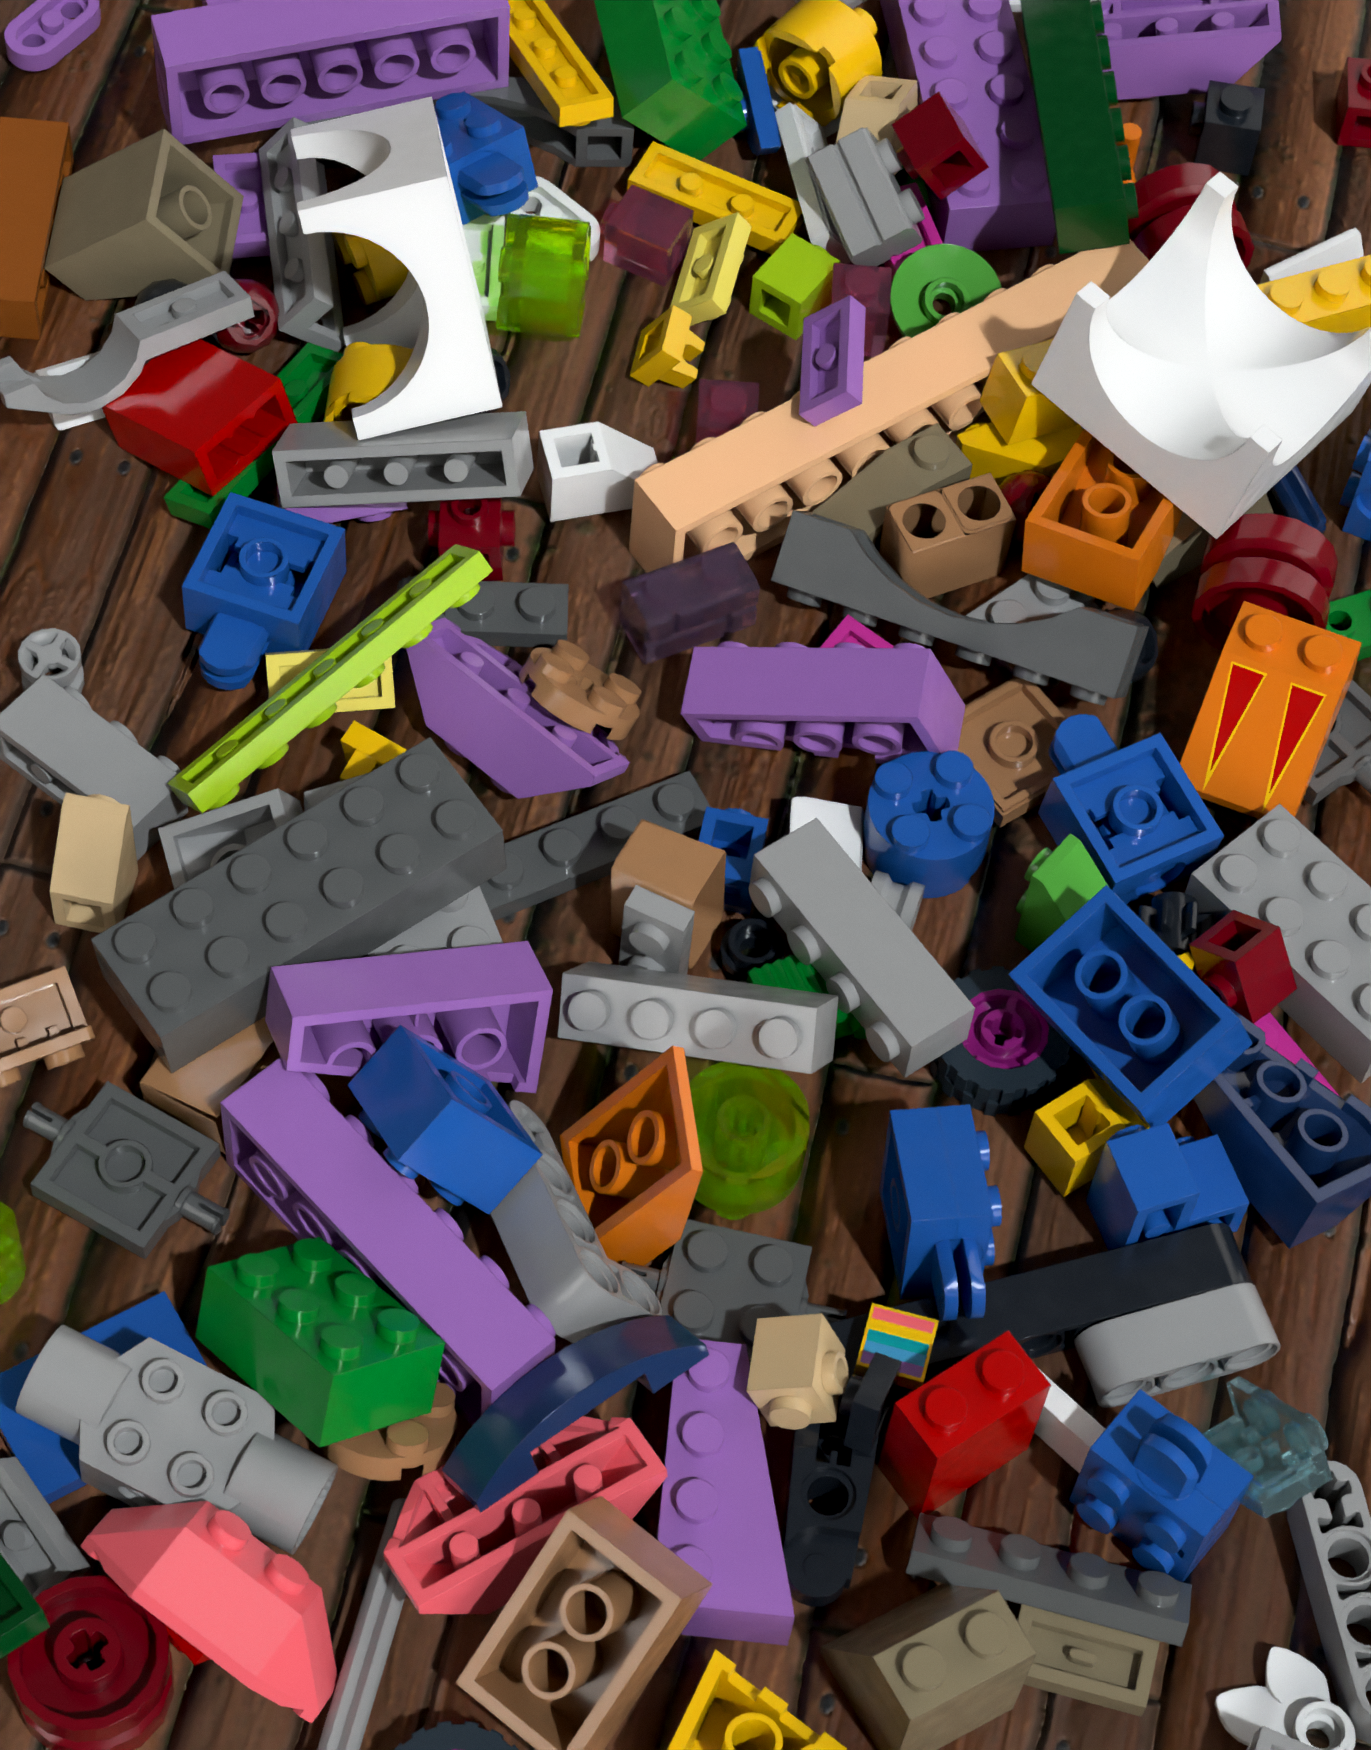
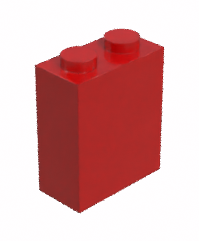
M202 339L151 359L144 365L141 374L122 396L102 407L120 448L211 496L216 495L280 439L289 424L298 423L279 377Z
M1008 1330L895 1402L878 1468L918 1520L920 1512L930 1514L1029 1448L1051 1384Z

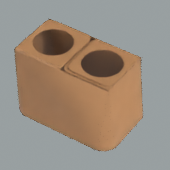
M989 472L886 506L879 554L903 581L929 599L1001 574L1006 566L1017 519L995 479ZM985 490H986V496H985V501H984V506H983V511H982V516H981V520H982V521H980V520H977V519H978V515H979V512H980L981 504H982V501H983L984 493H985ZM941 532L938 536L933 538H922L934 533Z
M640 820L611 867V933L621 937L624 904L635 885H638L695 911L688 969L693 968L715 934L723 916L726 852L647 820Z
M264 1017L174 1073L169 1071L160 1056H158L139 1083L146 1103L219 1143L220 1151L225 1153L220 1102L279 1059L280 1054Z

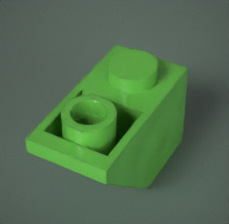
M1071 833L1054 851L1047 847L1044 848L1027 869L1024 879L1030 882L1016 906V911L1021 914L1014 940L1033 952L1103 887L1108 886L1081 840Z

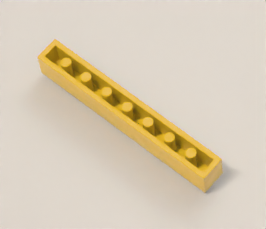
M1371 255L1257 285L1278 308L1310 327L1327 332L1351 333L1371 326ZM1053 339L997 353L979 402L1007 445L1079 425L1031 385Z

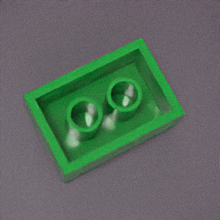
M594 0L623 119L674 150L700 161L747 126L741 105L743 94L734 78L730 63L732 52L723 36L719 21L721 10L716 0Z
M320 1237L301 1239L294 1244L260 1253L245 1254L238 1259L207 1267L195 1337L319 1448L431 1413L445 1341Z

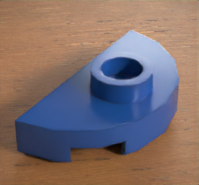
M758 46L738 49L737 83L743 94L741 105L747 124L742 130H744L747 143L753 154L758 156L777 153L782 142L761 51L758 50Z

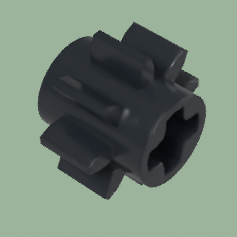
M1182 892L1160 893L1151 900V907L1139 906L1138 917L1177 956L1188 951L1192 956L1189 944L1213 926L1214 919L1213 914H1199L1197 899Z

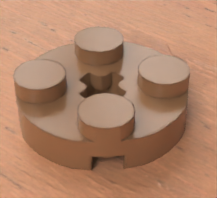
M557 640L553 649L544 647L533 649L519 672V679L522 684L529 678L535 682L536 686L531 696L542 707L562 721L591 734L596 724L612 728L606 739L623 740L627 737L640 715L636 702L641 695V690L635 683L616 673H610L609 676L588 663L590 657L583 649L566 640Z
M437 1382L431 1413L328 1445L327 1457L348 1473L379 1481L401 1480L402 1469L415 1468L423 1465L422 1475L436 1471L448 1461L455 1448L458 1417L454 1408V1391L448 1385Z

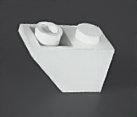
M598 421L539 431L537 476L550 522L632 509L634 479L638 478L647 468L658 463L654 448Z

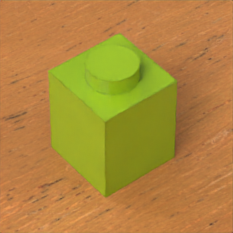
M792 233L753 275L749 313L792 339L797 340L803 334L804 318L827 307L835 298L840 260L831 256L824 248L813 245Z

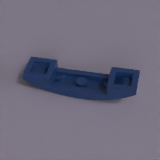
M670 1315L630 1320L584 1337L544 1360L521 1377L479 1417L454 1449L442 1471L446 1480L480 1513L539 1473L530 1454L531 1451L636 1379L654 1394L709 1356L706 1344Z

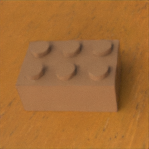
M604 1497L594 1498L566 1511L456 1681V1684L536 1750H604L713 1584Z

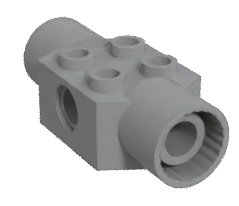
M61 1325L50 1337L35 1361L23 1385L16 1405L17 1414L80 1446L81 1481L131 1507L209 1501L219 1510H227L239 1516L248 1525L252 1535L291 1555L297 1551L311 1528L339 1468L337 1464L276 1434L275 1408L256 1391L150 1337L124 1354H120L66 1325Z

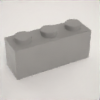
M43 674L0 713V759L62 805L65 794L68 792L82 796L91 794L106 795L121 804L130 805L137 861L161 839L158 828L178 822L188 813V806L181 803L167 784L181 772L180 768L169 758L162 755L156 758L141 747L132 732L122 723L115 720L109 723L94 712L85 697L73 687L65 686L62 688Z

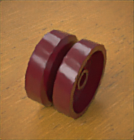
M1189 162L1166 166L1142 177L1134 183L1139 218L1128 220L1129 239L1149 261L1182 222L1205 184L1220 171L1211 165ZM1233 200L1231 213L1233 237L1245 268L1250 265L1255 247L1243 217L1237 211L1235 201Z
M1272 513L1243 514L1218 539L1209 534L1204 548L1200 568L1201 576L1191 612L1196 631L1210 645L1223 650L1243 601L1326 630L1330 610L1329 598L1334 587L1338 566L1334 546L1319 530L1304 522Z
M106 1576L69 1578L41 1591L35 1600L43 1609L50 1627L8 1654V1676L14 1690L18 1709L29 1733L48 1750H135L141 1747L163 1724L174 1696L173 1660L168 1631L164 1623L130 1598L112 1578ZM91 1667H98L92 1671L89 1670Z

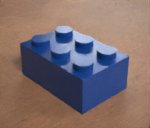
M1107 885L1009 973V976L1024 998L1149 1128L1167 1123L1253 1044L1241 1020Z

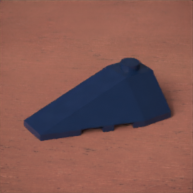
M1227 1006L1241 1020L1253 1044L1193 1099L1212 1134H1218L1248 1200L1290 1249L1338 1225L1371 1196V1108L1352 1094L1346 1101L1314 1079L1319 1070L1302 1058L1296 1065L1265 1043L1266 1038L1263 1030Z

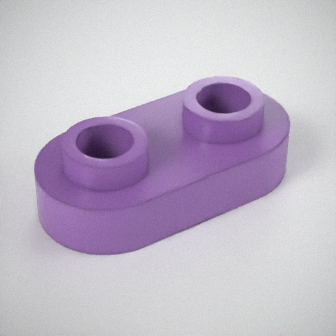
M36 0L13 19L5 29L6 52L10 62L26 71H42L54 66L99 27L101 22L99 0Z

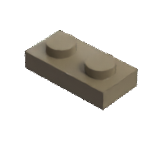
M1021 1604L1016 1620L1037 1653L1023 1685L1142 1717L1148 1702L1160 1641Z

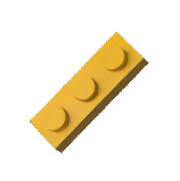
M654 141L628 178L627 195L699 225H704L738 212L752 226L747 245L771 255L792 233H797L804 221L799 201Z

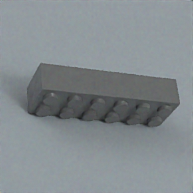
M431 737L93 937L91 942L103 977L169 1071L174 1073L265 1017L271 967L362 958L506 870L507 862L503 830Z

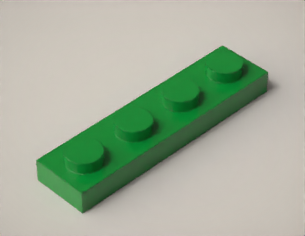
M308 342L277 375L282 381L298 423L317 422L325 413L332 370L343 357V353ZM279 439L214 496L180 479L164 496L170 514L211 529L230 492L248 497L274 469L272 450Z

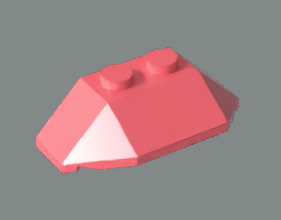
M582 1416L530 1452L538 1469V1474L481 1513L446 1480L442 1471L445 1464L436 1471L416 1479L401 1510L393 1536L389 1538L383 1554L386 1563L418 1613L490 1614L506 1605L569 1508L602 1496L632 1520L668 1477L666 1467L632 1419L611 1417L610 1421Z
M209 1501L111 1509L80 1545L90 1557L97 1561L100 1560L104 1571L130 1598L249 1689L280 1706L293 1708V1711L299 1717L311 1724L335 1691L338 1674L322 1588L309 1579L307 1571L299 1562L287 1555L276 1554L254 1537L248 1525L236 1514L227 1510H219Z

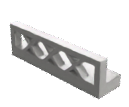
M292 117L259 149L274 291L279 306L278 328L279 331L338 352L346 344L343 336L344 324L332 232L304 234L297 210V202L327 194L325 168L323 164L316 161V158L297 160L291 138V129L310 124ZM321 319L323 321V326L315 322Z

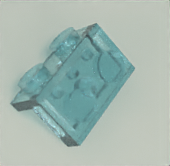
M1240 1376L1227 1382L1235 1415L1202 1434L1210 1443L1254 1476L1241 1501L1242 1505L1266 1519L1274 1513H1280L1291 1508L1298 1499L1332 1480L1325 1450L1328 1449V1439L1324 1429L1315 1417L1309 1413L1300 1412L1278 1399L1270 1390H1263Z

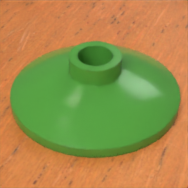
M934 244L915 251L903 261L896 271L889 292L890 311L895 325L904 337H914L936 326L946 316L935 311L933 307L934 300L943 299L949 303L951 313H961L983 302L988 295L1002 288L992 267L977 253L958 245Z

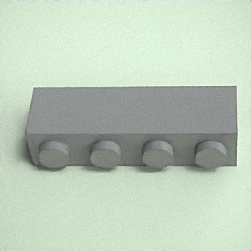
M526 411L470 414L359 441L353 420L292 423L288 425L272 450L282 508L520 497L534 469Z
M818 818L813 819L754 854L748 887L754 905L763 916L767 918L773 916L786 932L790 948L798 960L805 965L812 964L826 981L828 993L838 995V1008L844 1013L851 1012L865 1029L870 1047L882 1061H891L902 1076L906 1078L967 1040L975 1011L974 1005Z
M588 961L562 974L558 1038L664 1053L671 1046L684 1048L685 1056L812 1074L833 1061L838 995Z

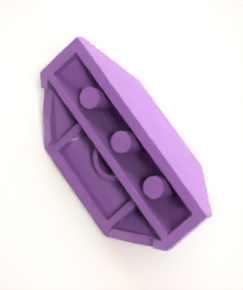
M1101 0L1105 34L1096 35H1107L1111 69L1103 70V72L1114 71L1118 100L1148 99L1156 96L1188 93L1203 94L1207 91L1209 80L1234 84L1282 40L1279 0Z
M444 617L431 622L433 629L429 635L416 645L406 648L425 725L444 740L449 750L469 759L489 775L491 782L501 791L521 799L591 787L625 773L630 762L619 753L618 747L613 740L606 739L608 734L596 725L591 734L569 725L550 713L531 696L536 686L535 682L529 678L523 684L521 683L519 672L522 666L481 639L464 635L460 632L461 628Z

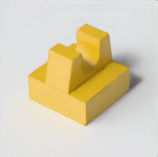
M672 305L645 327L640 334L630 376L648 387L658 379L682 389L697 378L698 369L688 364L685 360L690 362L701 354L705 342L689 330L692 316Z
M354 720L340 740L347 762L340 775V780L343 781L370 773L404 753L407 749Z

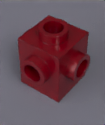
M503 497L440 500V510H429L428 514L429 547H438L439 557L455 544L478 550L493 569L482 581H503L504 547H515L516 542L515 510H504Z

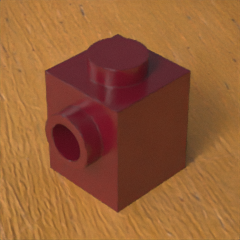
M1347 57L1336 93L1337 145L1371 148V59Z
M939 91L891 124L902 144L900 148L895 150L902 166L912 179L915 180L921 176L941 200L989 168L965 122Z
M1232 910L1189 944L1199 978L1222 1002L1253 1024L1270 1013L1276 1005L1297 989L1279 926Z

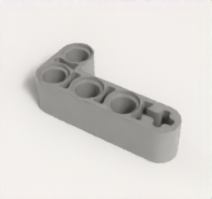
M517 1100L510 1101L507 1104L543 1155L490 1214L529 1302L537 1306L546 1315L558 1336L572 1343L623 1322L650 1316H661V1304L649 1285L632 1270L607 1258L544 1123L522 1102Z
M1323 1460L1312 1464L1302 1475L1287 1505V1520L1338 1705L1352 1721L1356 1738L1371 1744V1705L1366 1697V1692L1371 1691V1645L1357 1642L1347 1629V1624H1359L1371 1632V1517L1362 1485L1357 1475L1344 1464L1337 1461ZM1334 1505L1335 1509L1331 1515L1329 1506ZM1340 1558L1347 1561L1353 1566L1357 1577L1346 1578L1337 1574L1331 1568L1328 1559Z

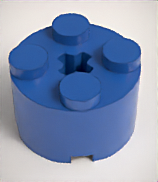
M956 750L946 751L942 754L921 751L900 756L892 761L883 763L877 769L869 790L863 820L862 855L873 875L878 870L888 873L895 883L907 885L914 881L925 885L923 898H939L961 890L971 880L972 875L977 871L985 856L995 814L994 799L990 787L982 775L974 768L971 759L964 753Z

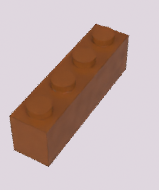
M0 116V337L40 340L52 274L44 266L63 178L71 175L74 163L69 122Z

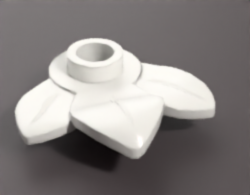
M1275 1646L1270 1649L1266 1662L1265 1686L1236 1688L1219 1694L1215 1699V1707L1224 1728L1237 1741L1249 1746L1246 1750L1250 1749L1254 1733L1262 1726L1312 1747L1314 1746L1308 1741L1306 1731L1309 1729H1319L1327 1735L1329 1747L1316 1749L1354 1750L1356 1742L1354 1726L1348 1715L1340 1707L1330 1703L1329 1688L1325 1675L1313 1663L1288 1649Z

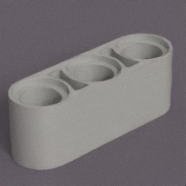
M1252 1283L1226 1286L1113 1318L1084 1330L1074 1340L1075 1348L1097 1403L1101 1407H1115L1127 1404L1139 1389L1152 1397L1242 1371L1269 1360L1281 1348L1258 1291Z

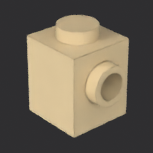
M820 1313L758 1318L746 1391L769 1425L795 1430L805 1428L809 1424L836 1422L839 1395L845 1392L849 1382V1371L845 1358V1348L824 1315Z

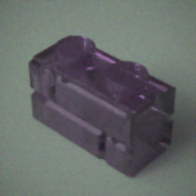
M731 542L623 581L621 591L623 602L620 604L619 619L642 663L646 665L723 637L725 632L734 633L755 625L756 604H758L760 587L738 546Z

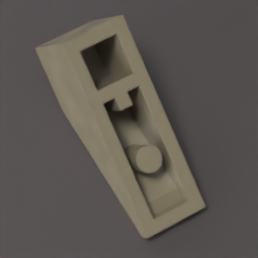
M936 423L888 448L812 513L865 530L879 552L886 506L970 479L973 464L941 426Z

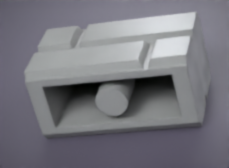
M867 127L860 128L839 139L836 144H830L807 156L805 161L849 259L862 272L869 271L890 260L891 256L899 255L921 244L923 237L916 223L924 220L925 216L912 190L907 188L901 191L893 173L901 170L902 166L887 138L878 141Z

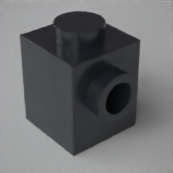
M1209 80L1204 103L1193 102L1189 120L1188 135L1196 136L1194 163L1211 165L1220 172L1249 175L1261 132L1265 89Z

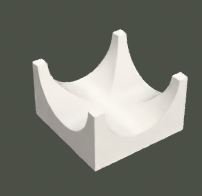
M432 96L291 129V138L297 160L305 158L335 160L349 165L366 175L360 180L333 192L297 202V210L303 233L338 232L368 239L395 255L409 270L399 291L382 309L363 321L343 327L346 347L354 342H366L371 345L392 344L410 349L414 348L404 370L384 393L364 405L351 409L358 441L503 407L485 316Z
M1222 172L1217 173L1205 184L1195 203L1165 244L1145 267L1116 295L1109 299L1110 296L1092 281L1076 293L1031 385L1215 539H1218L1354 411L1371 384V326L1351 333L1327 332L1310 327L1278 308L1253 281L1240 258L1232 231V204L1239 186Z

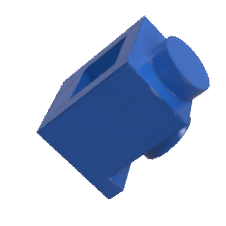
M706 806L698 841L726 852L724 910L750 915L752 899L748 887L753 857L755 853L764 849L769 819L753 816L751 813L738 808L722 810Z

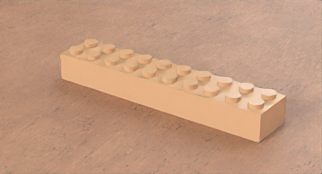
M1130 240V244L1079 251L1077 254L1055 265H1044L1035 271L1030 278L1008 289L1000 288L995 290L983 302L961 313H950L943 317L936 326L914 337H903L892 344L887 351L865 361L863 367L862 404L817 426H813L799 415L800 391H798L789 401L767 412L760 411L750 415L740 426L716 438L708 437L701 440L689 452L667 463H656L650 466L638 478L634 479L629 552L666 599L671 601L780 544L784 540L793 510L813 512L888 448L936 423L941 426L955 443L956 436L971 425L979 422H992L979 400L997 353L1054 339L1076 293L1090 281L1110 296L1109 299H1111L1145 267L1149 260Z

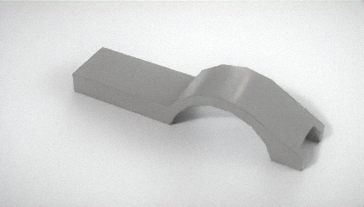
M224 270L116 313L112 332L101 351L83 367L66 374L39 376L20 368L11 356L0 359V396L2 403L11 409L66 415L99 410L126 392L141 374L146 360L255 317L251 297Z

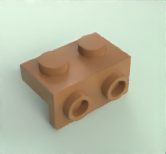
M65 966L0 989V1088L23 1080L19 1068L44 1059L47 1069L51 1070L85 1057L82 1044L96 1038L92 1026H88Z

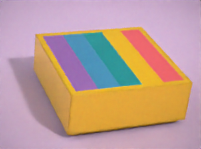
M872 1303L854 1374L865 1376L875 1352L902 1361L897 1385L916 1390L924 1382L939 1320Z

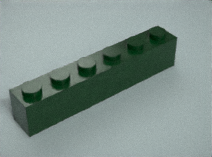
M1020 0L1024 38L1059 254L1130 244L1128 220L1139 218L1135 184H1123V181L1132 180L1127 144L1116 146V143L1125 142L1121 108H1109L1110 106L1118 105L1114 71L1103 72V70L1111 69L1107 35L1096 36L1105 34L1101 0Z

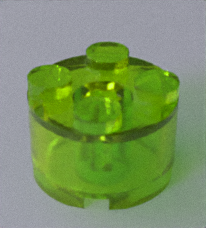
M508 214L505 247H501L498 267V282L504 283V295L499 296L496 319L497 330L563 338H580L586 299H584L586 280H588L590 266V222L528 214Z
M724 1061L704 1069L689 1082L703 1168L694 1198L706 1207L715 1210L722 1218L740 1220L748 1214L759 1213L779 1204L797 1185L803 1170L810 1134L808 1102L798 1085L779 1069L742 1066L738 1063Z

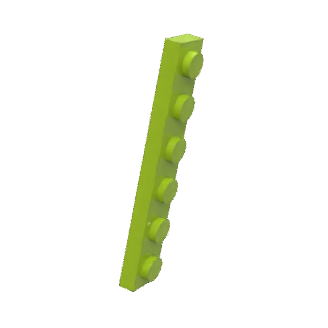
M453 545L170 780L167 784L181 803L203 814L208 809L220 808L231 801L239 792L240 786L238 784L255 769L267 768L280 760L288 751L289 746L287 743L303 729L314 728L329 719L336 711V702L352 688L364 687L378 678L385 669L384 662L401 647H412L427 637L433 629L431 622L448 608L454 609L470 601L480 590L478 583L493 571L481 552L461 545Z

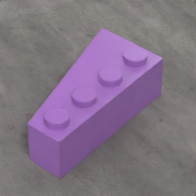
M726 641L719 643L717 647H694L681 715L700 740L705 742L781 751L785 740L793 741L801 749L813 752L816 756L838 758L842 747L860 749L867 753L876 754V763L883 764L913 752L930 751L942 754L946 751H958L966 705L932 650L917 644L899 643L893 648H866L856 643L843 642L836 644L834 648H809L794 642H781L775 647H749L742 643Z
M528 941L273 966L270 969L265 1021L286 1071L355 1077L393 1032L402 1025L488 1080L511 1083L515 1092L536 1093L553 988Z
M701 1340L706 1344L710 1355L671 1381L663 1461L668 1477L661 1484L656 1539L713 1584L680 1635L788 1646L795 1615L758 1409L746 1391L750 1370L746 1344Z

